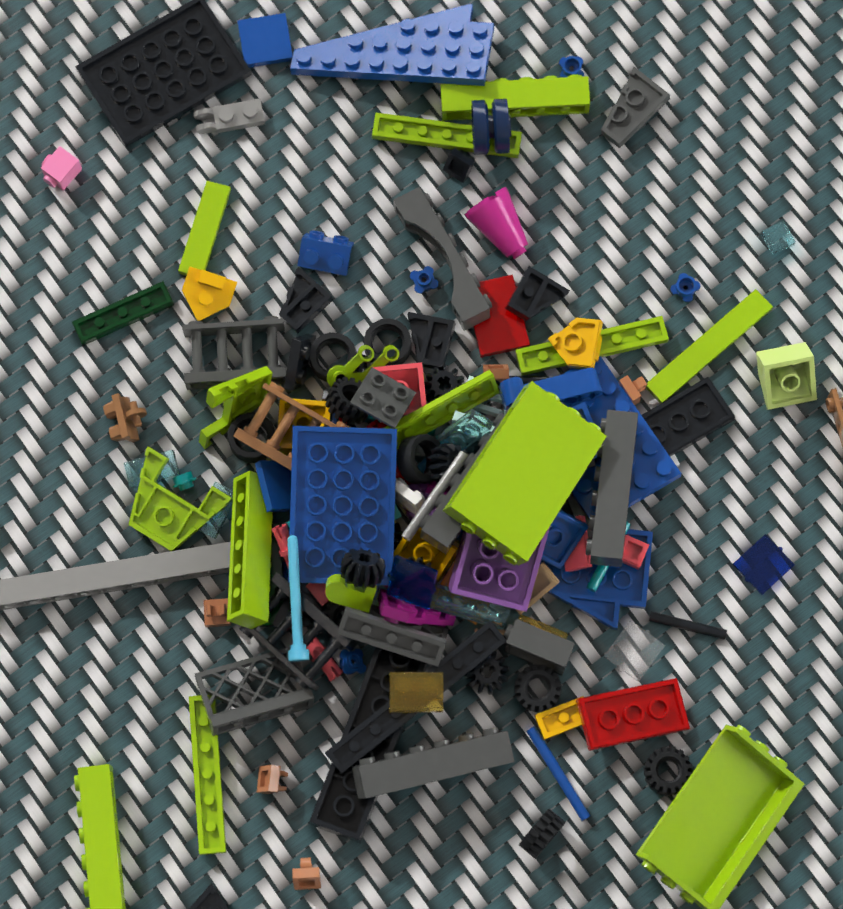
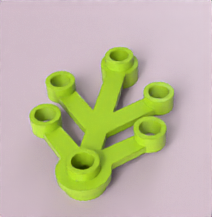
M363 345L346 365H335L328 371L327 382L332 387L339 374L347 377L348 381L350 378H355L356 383L359 380L363 382L371 367L385 366L389 361H396L399 358V350L393 345H388L383 349V353L363 372H354L363 361L368 362L374 358V350L369 345ZM365 349L370 350L368 357H362V352ZM394 349L395 355L387 357V352Z

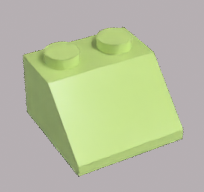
M806 342L756 352L758 375L768 410L817 400L814 355Z

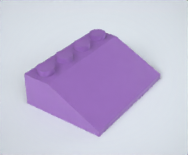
M550 527L529 560L520 566L508 563L503 558V554L498 550L486 547L480 537L463 530L448 589L454 594L527 612Z

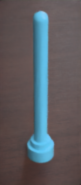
M290 535L287 539L293 645H290L291 650H288V661L299 662L308 661L310 658L309 649H306V644H303L298 539L295 535Z

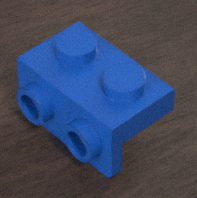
M319 231L305 233L301 240L297 266L346 276L354 242L348 241L349 238L335 235L334 238L325 237L324 233Z

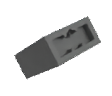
M518 619L515 620L514 625L508 624L504 634V638L507 640L505 643L506 653L532 664L546 665V667L553 669L556 674L563 676L575 645L574 642Z

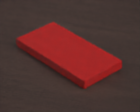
M677 678L587 696L576 700L589 751L690 729Z

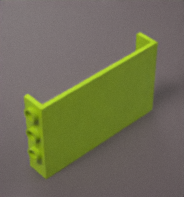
M531 381L523 387L443 511L461 524L460 527L465 532L480 537L486 547L492 550L496 549L502 553L503 558L508 563L520 566L529 560L607 436L601 432V428L598 425L587 422L580 417L581 414L576 409L561 403L557 395L552 392H546Z
M725 725L636 853V856L643 861L641 865L652 874L656 872L662 876L660 881L671 889L676 887L681 891L679 896L691 905L695 903L702 909H720L804 786V783L786 768L788 764L777 756H771L768 753L770 749L758 740L755 742L751 739V733L741 725H737V727Z

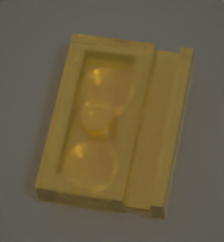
M390 672V712H443V672Z

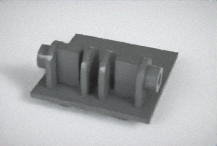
M372 367L349 404L395 429L417 392Z

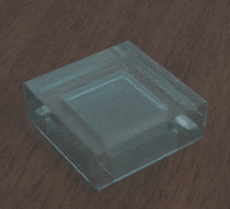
M784 221L761 232L772 255L795 245V240Z

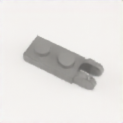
M260 98L215 106L212 109L203 108L193 113L194 118L197 120L214 118L215 123L206 122L197 125L196 131L199 134L222 133L265 124Z

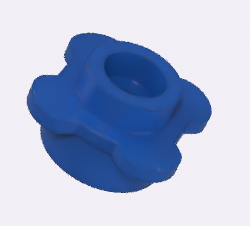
M575 56L561 58L559 61L562 69L560 78L574 74L584 77V72L582 71L583 59Z
M426 266L424 270H414L411 272L410 279L414 281L416 293L422 294L438 287V281L434 279L432 267Z
M686 273L680 274L677 283L671 286V293L682 297L684 302L692 301L695 291L700 290V283Z
M344 649L340 652L339 657L341 659L339 665L346 675L354 674L355 672L362 674L366 671V666L362 660L363 652L360 649H355L354 651Z

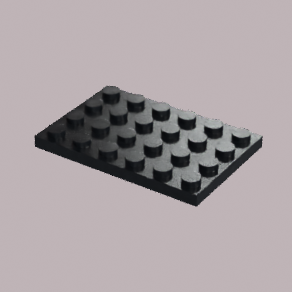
M205 0L189 1L75 66L78 74L125 148L252 75L250 68Z

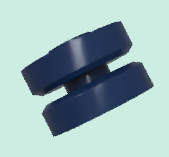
M507 99L493 100L491 106L492 115H488V107L485 100H472L474 155L488 154L490 147L489 139H493V147L496 154L510 153L511 118L508 113Z

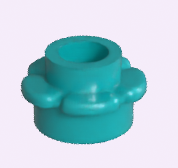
M191 471L173 477V488L178 487L180 491L193 487V481L197 478L193 477Z

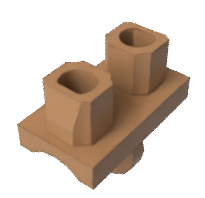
M119 393L112 395L113 401L103 406L106 417L108 419L117 418L118 425L109 428L111 440L116 442L124 440L136 442L140 440L137 427L142 426L141 418L147 415L146 409L138 408L137 401L130 402L129 397H121Z

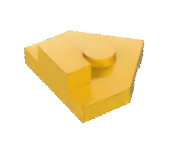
M190 266L182 292L196 320L201 321L230 306L237 282Z
M575 318L559 333H555L548 338L569 368H595V362H598L601 349L603 322L596 319Z

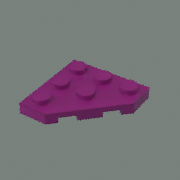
M380 588L378 603L384 620L394 624H399L402 621L416 625L431 624L441 627L454 625L456 619L455 611L425 601L418 602L415 598L408 601V596Z

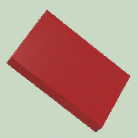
M513 275L480 281V292L482 295L487 294L492 304L490 318L473 326L480 357L529 347L530 343L524 320L505 309L516 288Z

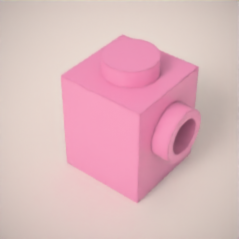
M59 146L52 155L49 154L43 160L41 170L44 175L43 180L53 188L57 186L64 191L82 170V167L76 157Z

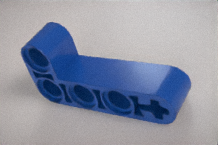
M586 368L534 382L546 392H552L557 395L560 402L565 406L594 400L603 394L595 368ZM520 377L508 378L500 383V396L505 412L511 407L523 387L527 385L523 384Z

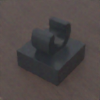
M454 148L448 155L443 171L464 183L468 179L475 158L473 156L469 158L463 154V150Z

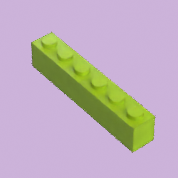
M579 74L564 78H558L557 76H546L543 79L522 77L519 80L499 78L495 81H486L485 86L440 84L442 121L472 119V100H485L488 107V115H492L491 106L493 100L507 99L510 117L589 113L590 108L588 76L582 77Z
M250 470L233 479L227 621L253 629L267 623L269 617L273 515L272 512L266 511L257 473Z
M110 764L78 768V775H74L75 790L80 791L81 800L76 803L78 818L82 817L83 828H79L80 844L85 845V854L81 855V864L83 871L87 870L88 881H84L83 886L85 897H89L90 908L86 909H126L113 767Z

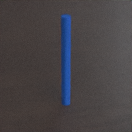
M535 726L526 731L580 820H586L590 817L589 812Z

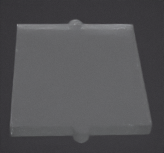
M630 620L604 655V658L616 665L620 672L624 671L639 682L665 647V644L653 637L649 630L645 631Z

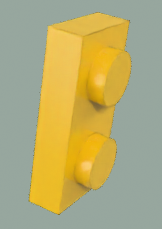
M578 698L534 715L544 740L582 726L576 702Z

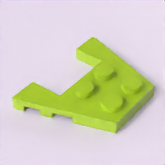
M267 366L208 389L206 403L212 409L223 403L224 409L220 419L200 431L199 443L204 449L212 444L210 439L216 434L220 433L223 436L228 432L231 422L239 415L253 412L261 405L268 391L262 389L264 383L268 385L271 383L273 374Z
M148 446L144 455L146 457L143 468H141L140 483L135 494L129 526L166 549L175 551L232 502L233 498L212 486L199 508L187 502L156 482L169 458Z

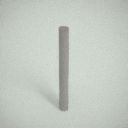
M460 451L407 526L401 535L405 540L410 542L420 528L419 525L424 517L431 512L439 496L445 492L452 478L459 472L468 457L465 452Z

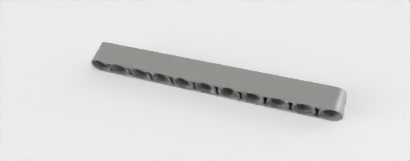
M231 542L1 579L0 610L229 573Z

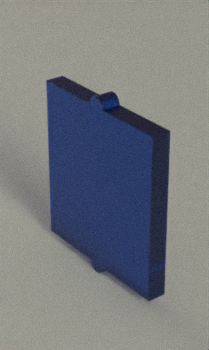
M766 534L732 564L745 577V582H750L761 595L795 566L782 552L783 548L777 547Z
M396 555L392 570L388 574L390 579L386 594L428 610L432 595L436 592L435 582L438 570Z

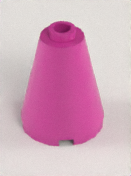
M504 187L496 191L495 196L492 195L485 198L469 209L464 215L507 258L512 256L516 259L526 252L524 247L528 245L509 191Z

